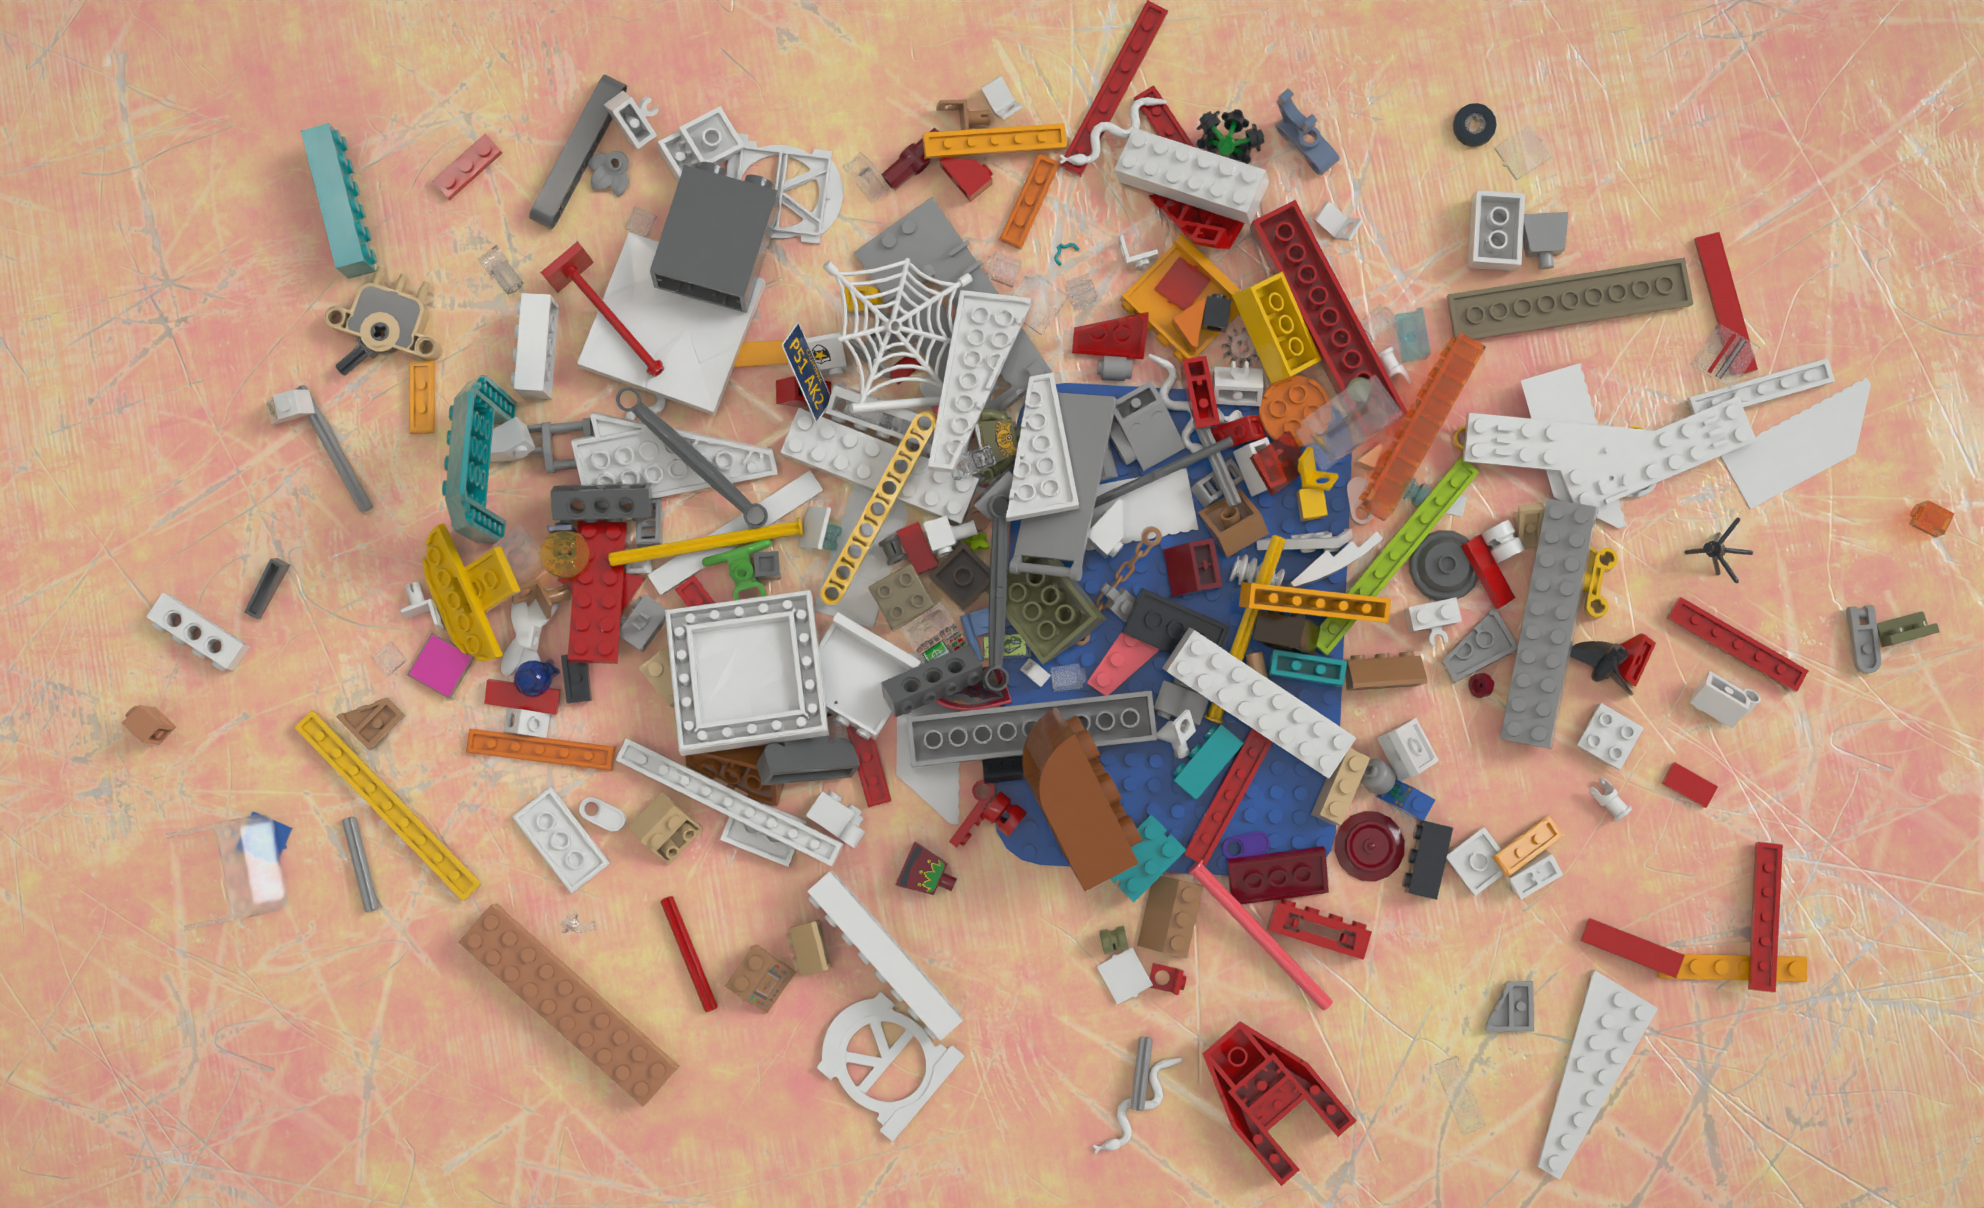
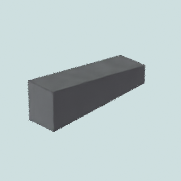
M271 558L244 613L256 619L262 618L290 564L279 558Z

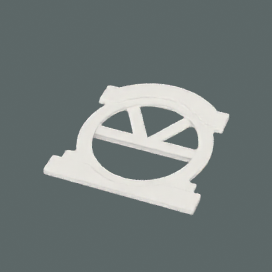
M737 133L745 148L728 160L726 176L741 180L746 170L755 162L766 157L779 156L774 189L778 190L780 210L771 238L785 239L801 236V242L820 244L821 235L835 222L843 202V185L840 174L832 162V151L814 149L813 153L809 154L799 148L787 145H769L758 148L757 142L749 141L747 134ZM789 158L802 162L810 169L809 172L785 181ZM812 180H817L819 185V199L813 212L808 211L784 192ZM782 203L803 218V221L790 227H779Z
M879 992L874 999L863 1000L847 1007L833 1020L824 1038L822 1061L817 1066V1069L830 1080L833 1077H837L844 1090L853 1100L867 1109L878 1112L877 1120L883 1125L880 1132L893 1142L964 1058V1055L953 1045L948 1049L941 1043L938 1046H934L928 1034L917 1022L904 1014L893 1011L892 1008L895 1003L882 992ZM882 1021L892 1022L905 1028L904 1033L890 1049L881 1026ZM870 1024L882 1058L848 1052L847 1046L851 1037L861 1027ZM915 1036L923 1048L926 1059V1072L919 1088L909 1097L893 1102L879 1101L867 1096L865 1093L912 1037ZM850 1062L874 1068L861 1084L856 1086L849 1076L846 1064Z

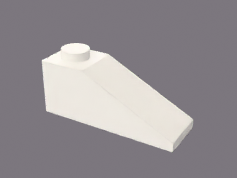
M517 417L493 429L490 462L517 460L526 457L529 452L536 449L527 425Z

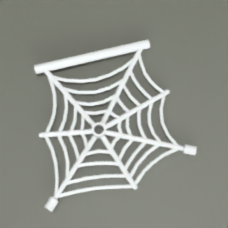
M909 258L874 269L838 272L839 269L830 260L827 261L823 268L831 276L836 277L843 303L844 322L842 336L838 337L837 341H844L856 360L860 374L859 403H851L849 405L850 413L939 406L941 396L865 402L868 395L877 389L902 381H917L940 389L943 388V382L938 377L941 357L947 344H951V338H948L942 329L940 306L943 297L952 292L948 301L947 318L950 331L953 333L951 318L952 300L958 287H964L973 281L971 275L966 273L958 278L956 283L940 281L921 272L910 262ZM903 265L901 273L886 278L849 282L843 277L876 273ZM910 267L918 275L931 282L950 287L942 292L932 290L916 280L908 271V268ZM906 276L916 285L935 296L928 299L906 281ZM901 277L898 287L873 295L863 296L854 287L887 282ZM842 283L850 290L854 304V330L852 334L846 335L847 303ZM904 284L926 302L917 305L909 299L903 291ZM897 291L895 300L887 304L873 305L867 300L883 297ZM901 296L915 308L910 312L904 310L899 305ZM856 297L864 303L863 331L857 332L859 315ZM937 300L936 321L942 336L934 334L930 321L931 305ZM894 305L890 319L886 318L878 310ZM926 307V320L930 333L922 331L919 322L920 311ZM868 308L875 314V326L871 329H867ZM899 310L904 315L896 319ZM915 314L918 330L914 329L912 325V316ZM879 318L882 320L881 326H879ZM908 319L910 328L902 326V322ZM881 331L886 333L883 341L879 334ZM900 331L910 334L905 338ZM891 333L895 334L901 341L887 345ZM870 334H876L880 345L879 352ZM913 335L920 336L916 350L909 343ZM862 336H866L873 347L876 357L873 367L867 348L860 339ZM924 337L932 339L926 352L925 361L919 355ZM851 339L858 341L868 361L870 375L865 387L862 365L857 353L848 341ZM937 340L944 343L938 354L934 372L929 367L928 361L930 351ZM895 346H905L910 351V353H890L882 358L885 350ZM907 356L916 358L922 365L900 364L883 369L876 374L879 364L892 357ZM901 368L927 371L934 380L931 381L918 377H901L888 380L870 389L875 379L884 373Z

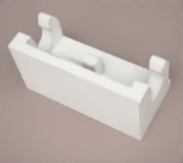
M1544 850L1509 877H1505V875L1503 877L1512 886L1510 888L1511 891L1522 900L1561 877L1563 873L1553 855Z

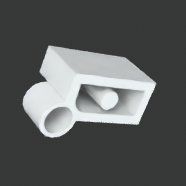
M1709 671L1693 689L1690 704L1694 705L1699 711H1704L1714 717L1718 722L1733 728L1743 716H1748L1760 703L1761 698L1754 690L1747 688L1743 691Z
M831 790L828 794L822 791L806 816L851 847L856 848L866 833L859 827L864 820L860 816L862 811L852 804L846 807L840 803L842 798Z

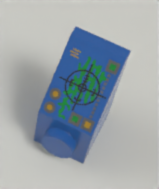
M1397 779L1389 792L1376 796L1417 821L1425 820L1435 802V799Z

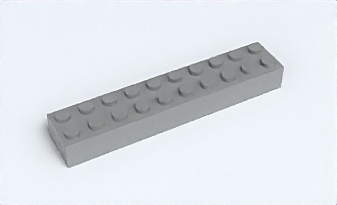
M1547 499L1500 736L1502 740L1552 750L1597 520L1598 509L1596 506Z
M1152 691L907 717L911 767L1022 756L1025 741L1033 726L1043 715L1057 707L1065 720L1077 715L1084 729H1087L1096 747L1156 741L1157 732Z

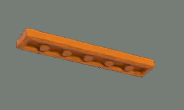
M469 728L466 753L612 771L615 746Z

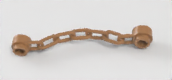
M1148 526L1143 529L1141 541L1135 548V555L1130 561H1126L1115 573V581L1111 586L1116 588L1120 582H1125L1133 573L1136 561L1140 557H1145L1153 546L1160 543L1162 534L1159 529L1154 526ZM1151 532L1156 534L1154 541L1148 540V535ZM1143 543L1148 545L1144 553L1143 550H1139ZM1127 565V568L1131 569L1123 578V576L1119 574ZM1102 592L1096 600V606L1100 611L1106 609V605L1110 601L1108 599L1105 605L1102 602L1099 603L1104 596ZM1090 634L1077 642L1076 645H1085L1090 639Z

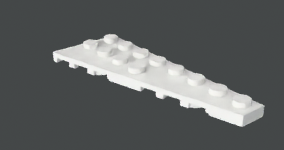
M960 290L929 458V470L954 473L1031 307V298Z
M1592 970L1590 974L1591 978L1587 991H1585L1584 1003L1577 1019L1578 1024L1574 1038L1571 1040L1562 1072L1563 1077L1556 1093L1557 1098L1553 1112L1550 1114L1546 1137L1543 1139L1536 1166L1559 1180L1658 1010L1654 1005L1595 970Z

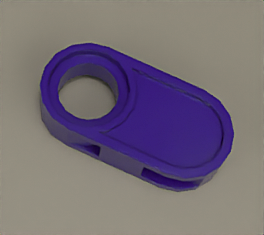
M1251 832L1229 837L1222 844V853L1228 859L1261 855L1269 850L1270 839L1263 832ZM1232 841L1238 842L1241 847L1239 854L1235 856L1227 852V845Z

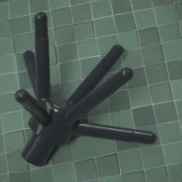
M1737 517L1723 535L1718 532L1714 540L1705 543L1703 548L1685 550L1684 553L1686 555L1706 553L1709 557H1712L1716 575L1721 574L1719 560L1734 583H1739L1738 578L1723 556L1725 553L1752 555L1753 551L1726 548L1723 544L1740 522V518Z

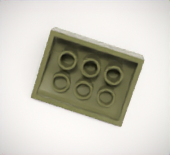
M1022 557V563L1065 567L1060 560ZM1009 569L1007 570L1006 618L1042 665H1045L1088 636L1106 620L1077 581H1073L1069 577L1024 572L1012 574ZM988 586L985 590H986V592L989 594V586Z

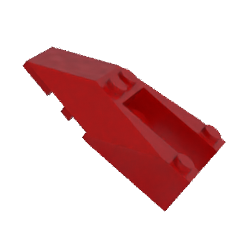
M1241 1021L1202 1053L1231 1127L1280 1186L1285 1184L1300 1169L1270 1135L1268 1130L1305 1099L1337 1137L1357 1121L1308 1062Z

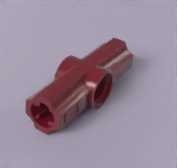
M934 127L930 132H940V131L937 130V129ZM923 138L916 144L912 143L903 150L899 159L881 174L885 182L894 191L913 175L920 174L930 164L932 158L925 159Z

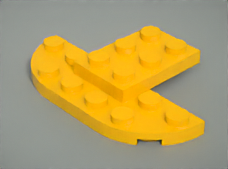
M445 523L438 524L432 529L425 541V545L428 546L426 558L422 559L428 589L447 632L462 653L470 654L477 661H490L500 658L503 654L485 613L521 591L502 547L499 546L491 549L464 567Z

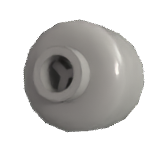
M1371 759L1360 782L1372 793L1381 795L1393 788L1396 774L1384 761Z

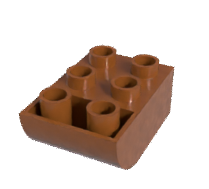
M1057 707L1043 715L1028 734L1022 754L1023 773L1068 864L1083 890L1087 891L1139 864L1131 847L1143 841L1129 814H1126L1119 801L1122 798L1111 776L1105 771L1098 759L1100 753L1088 730L1084 729L1077 715L1065 720Z

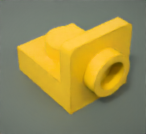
M871 286L855 287L863 296L881 293L880 290ZM845 287L847 313H854V304L850 290ZM856 297L858 312H864V303ZM882 297L867 299L872 304L882 305Z

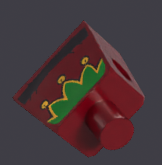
M914 842L895 885L934 895L938 886L952 892L957 878L944 873L948 865L946 861L919 843Z

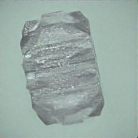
M1242 328L1240 335L1236 329H1233L1232 336L1226 335L1224 338L1227 343L1222 344L1221 349L1227 351L1223 354L1224 359L1232 358L1229 362L1230 366L1232 361L1238 362L1237 367L1242 368L1243 362L1247 361L1250 368L1252 367V361L1258 362L1260 359L1250 335H1246V328ZM1244 344L1246 348L1240 353L1238 348Z

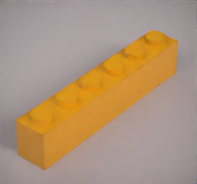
M1247 582L1241 583L1239 607L1382 623H1389L1391 605L1390 598Z

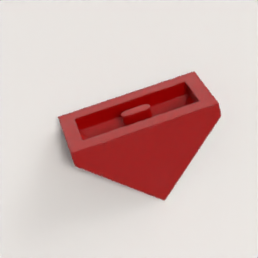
M1642 633L1620 644L1628 651L1629 657L1620 665L1619 671L1622 678L1635 687L1656 645L1652 639Z

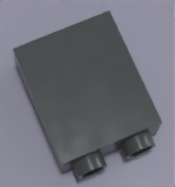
M700 162L698 168L684 165L650 268L654 288L747 313L780 210L778 190L773 189V183L762 176L746 175L744 181L726 176L727 171L723 167L711 162Z

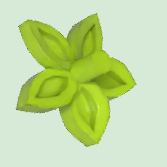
M979 533L978 535L961 539V543L964 542L966 545H971L970 549L973 552L977 551L978 548L987 550L990 547L986 541L987 533Z

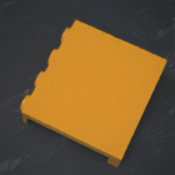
M1180 234L1174 241V244L1126 293L1121 295L1120 301L1122 302V308L1129 314L1149 312L1147 331L1151 329L1157 335L1155 337L1156 340L1164 347L1168 345L1174 351L1173 356L1182 363V359L1198 357L1222 332L1200 328L1197 348L1195 352L1190 351L1171 324L1172 319L1199 300H1206L1207 296L1212 294H1222L1226 296V299H1231L1229 325L1240 314L1232 295L1241 290Z

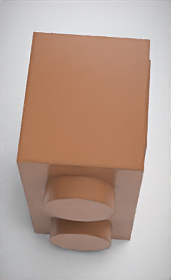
M144 705L132 707L125 715L127 718L122 722L142 743L160 745L176 728L156 707Z

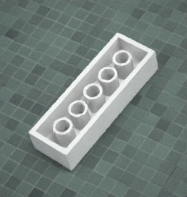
M1133 128L1114 169L1121 183L1251 225L1269 185L1268 175L1264 169Z

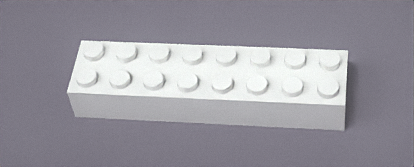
M798 408L780 453L787 459L874 492L898 446L821 417L818 423H816L811 412ZM920 456L896 501L937 518L947 515L948 521L955 525L963 524L979 485V478L956 469L954 473L929 470V459ZM898 459L896 467L899 471L906 472L908 464L905 460ZM886 481L885 489L889 493H895L896 485L893 481Z
M1190 627L1163 666L1165 671L1327 778L1331 777L1356 740L1355 736Z
M829 871L807 891L811 895L808 897L809 901L817 909L822 907L827 913L824 916L825 919L834 928L838 925L844 932L841 936L850 946L855 944L860 950L858 956L866 965L871 962L877 969L874 974L882 983L887 981L893 987L891 993L899 1002L904 1000L910 1006L907 1011L916 1021L921 1019L926 1024L924 1030L933 1040L937 1037L941 1041L963 1021V1016L834 871Z

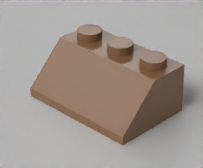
M1400 652L1399 657H1390L1389 653L1375 654L1374 659H1365V655L1350 656L1351 660H1347L1345 673L1347 691L1413 687L1427 684V676L1421 655L1414 656V652Z
M1160 876L1150 887L1137 946L1187 958L1203 885Z

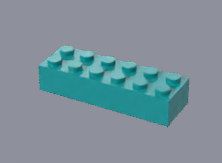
M329 123L301 130L335 268L348 279L376 272L374 264L377 263V257L374 250L370 249L368 242L372 238L368 227L364 226L363 218H366V214L362 204L358 203L357 196L360 195V191L356 181L353 182L351 173H354V167L351 160L347 159L345 151L348 150V144L345 137L341 136L338 129L335 130Z

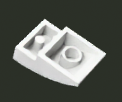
M721 106L680 126L679 131L658 141L657 150L677 182H679L684 165L698 168L700 162H711L720 166L745 148Z

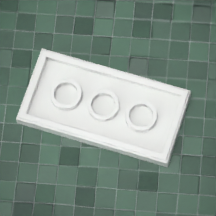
M552 786L512 816L571 894L611 864Z

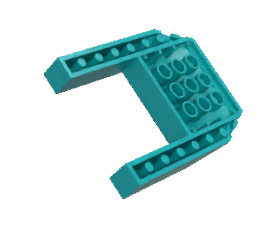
M481 375L467 382L454 398V405H451L449 408V419L452 420L451 430L447 432V445H450L449 455L445 456L444 461L447 481H443L442 495L445 496L451 526L455 532L475 543L504 544L506 520L486 508L493 425H502L515 417L516 401L487 375Z

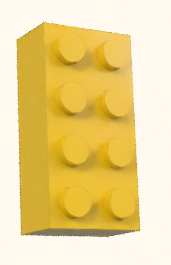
M1283 272L1265 278L1232 295L1271 384L1289 378L1321 361Z

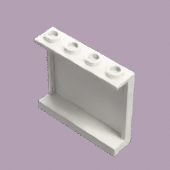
M837 612L831 627L819 644L826 712L836 717L835 720L845 727L850 725L857 729L856 733L867 740L871 737L876 740L892 714L890 707L883 697L881 682L920 666L921 661Z

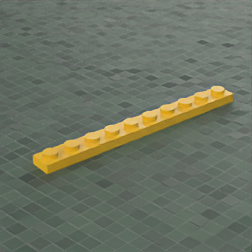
M311 710L294 727L462 901L468 899L482 885L477 877L314 710Z

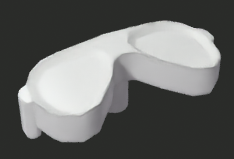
M1218 409L1220 424L1242 418V413L1239 410H1235L1229 417H1225L1221 410Z

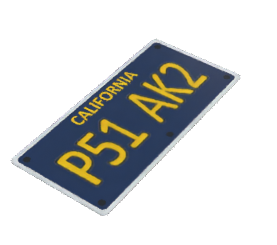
M797 322L782 343V347L813 418L818 423L827 409L831 395L801 325Z

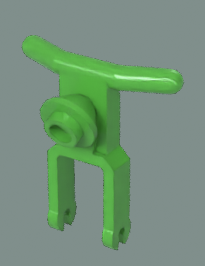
M770 539L760 540L730 551L705 557L702 560V564L705 567L728 562L729 575L735 584V589L732 593L734 600H740L739 591L755 586L759 587L762 597L767 596L763 582L755 577L749 554L769 548L772 542Z

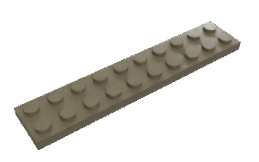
M1685 257L1460 292L1446 296L1455 343L1693 305Z

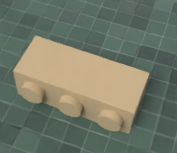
M1349 748L1331 777L1326 778L1311 815L1331 825H1342L1370 757Z

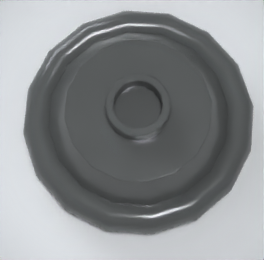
M1438 530L1428 534L1411 554L1409 572L1414 585L1425 596L1436 601L1451 598L1459 599L1466 596L1475 587L1479 578L1461 545L1469 541L1466 536L1455 531Z

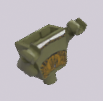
M984 408L974 430L979 451L989 447V449L987 448L980 452L983 466L987 465L985 457L988 459V455L993 457L994 463L985 466L987 468L976 471V474H985V479L980 482L981 484L991 482L996 475L1005 471L1016 460L1021 426L1014 428L1012 418L1008 417L1005 412L993 408Z

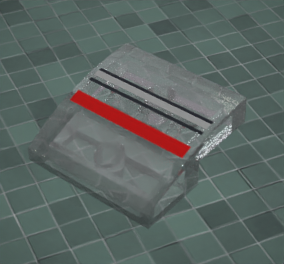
M1718 323L1690 365L1733 389L1760 350V347Z

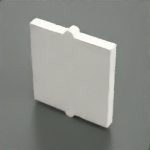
M819 504L816 507L808 506L802 529L803 537H800L799 548L807 549L808 551L813 549L822 550L831 508L823 507Z
M1133 947L1119 955L1113 954L1111 959L1097 966L1117 1005L1131 997L1136 998L1138 993L1153 986Z

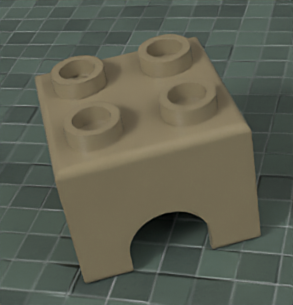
M911 563L868 587L892 632L935 609V604Z

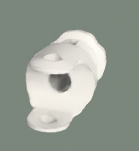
M1393 347L1377 354L1391 381L1394 375L1403 373L1407 382L1411 385V380L1404 366L1398 363L1393 354Z
M1601 777L1599 782L1605 788V795H1601L1594 787H1590L1589 792L1601 806H1605L1614 816L1613 820L1618 822L1632 810V807L1630 805L1627 806L1618 796V791L1610 782Z

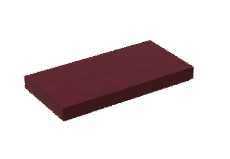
M1324 846L1227 859L1229 891L1241 905L1329 893L1326 849Z

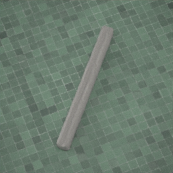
M301 385L294 390H308L305 385ZM311 395L315 413L307 415L357 508L360 512L365 513L372 509V504Z

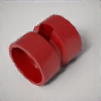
M1000 791L981 816L991 824L997 823L998 829L1009 837L1027 814V811L1018 804L1012 805L1011 799ZM1005 811L1011 815L1008 820L1002 817Z

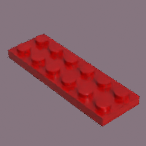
M578 520L568 662L618 664L625 564L611 566L608 555L609 553L626 550L627 522L597 521L587 523Z

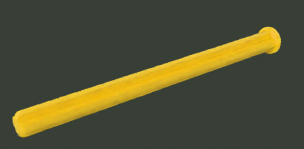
M799 517L797 521L613 552L609 553L608 557L610 565L617 566L797 534L803 537V531Z
M1272 536L1257 576L1256 584L1270 585L1286 542L1283 537ZM1245 609L1230 654L1240 661L1244 658L1261 609ZM1212 702L1208 715L1205 714L1204 718L1222 724L1221 718L1224 709Z

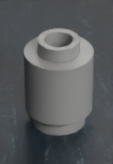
M1103 356V360H1098L1097 375H1102V380L1125 381V379H1131L1133 361L1127 360V357Z

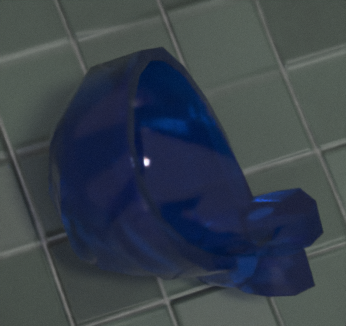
M549 658L546 662L531 660L522 663L516 669L513 677L514 686L518 692L527 697H538L544 694L550 688L553 678L560 674V670L553 665L554 661Z

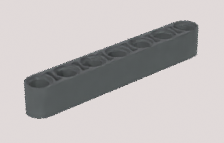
M605 74L601 77L534 202L529 219L549 229H553L556 226L588 166V161L594 155L613 119L604 104L620 92L624 91L626 93V84Z

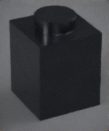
M1222 294L1207 296L1201 329L1225 333L1228 326L1231 299H1226V296Z

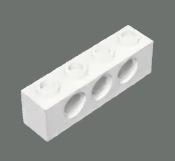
M162 592L146 616L153 621L151 625L161 632L169 631L173 634L171 638L181 645L189 644L193 647L191 650L193 653L201 658L209 657L213 660L212 665L221 671L226 669L235 671L251 647L167 593ZM180 615L181 623L175 627L173 620L175 616ZM200 628L201 636L195 640L193 632L195 629ZM216 641H220L222 645L221 650L215 653L213 645Z

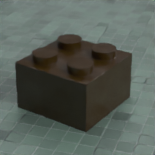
M962 542L928 576L964 613L989 586L990 568Z
M1259 611L1253 640L1268 648L1314 656L1321 628L1314 625L1313 620L1307 619L1302 614L1292 613L1289 616L1280 611Z

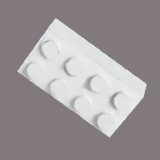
M521 293V300L517 301V314L520 315L519 324L515 325V338L518 339L517 348L513 349V362H516L515 372L511 374V386H514V390L523 398L552 399L559 304L551 295Z

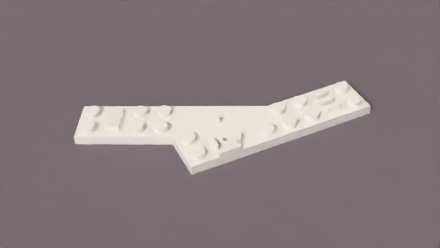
M1739 396L1730 398L1656 430L1467 413L1462 462L1555 470L1559 472L1572 503L1600 507L1757 440Z

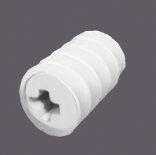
M1244 554L1241 559H1239L1238 555L1229 581L1232 582L1237 576L1239 577V585L1245 580L1248 583H1255L1262 563L1257 566V558H1253L1248 563L1247 554ZM1280 569L1276 574L1274 572L1270 585H1281L1285 574L1284 569Z

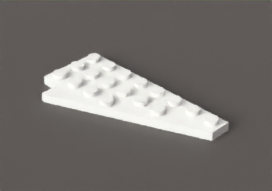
M593 412L590 414L595 435L572 439L571 441L581 485L651 483L652 499L711 487L640 421ZM674 429L731 483L778 474L774 451L771 448ZM599 499L596 501L600 508L608 507L605 500ZM628 499L621 500V504L632 503Z

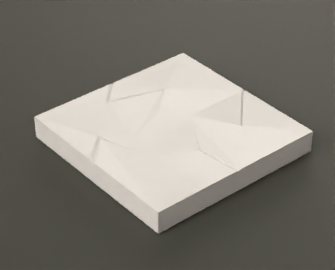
M629 232L603 301L655 361L661 360L664 370L657 377L649 375L646 372L648 368L599 310L577 364L581 369L715 416L765 288V280L758 277L747 313L654 288L650 268L659 242Z
M811 590L665 610L678 747L681 756L829 735Z

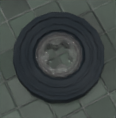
M1472 103L1462 107L1455 115L1453 121V131L1456 138L1464 145L1470 147L1481 146L1487 143L1495 134L1497 126L1496 117L1492 110L1486 105ZM1472 119L1475 122H1480L1478 130L1469 126Z

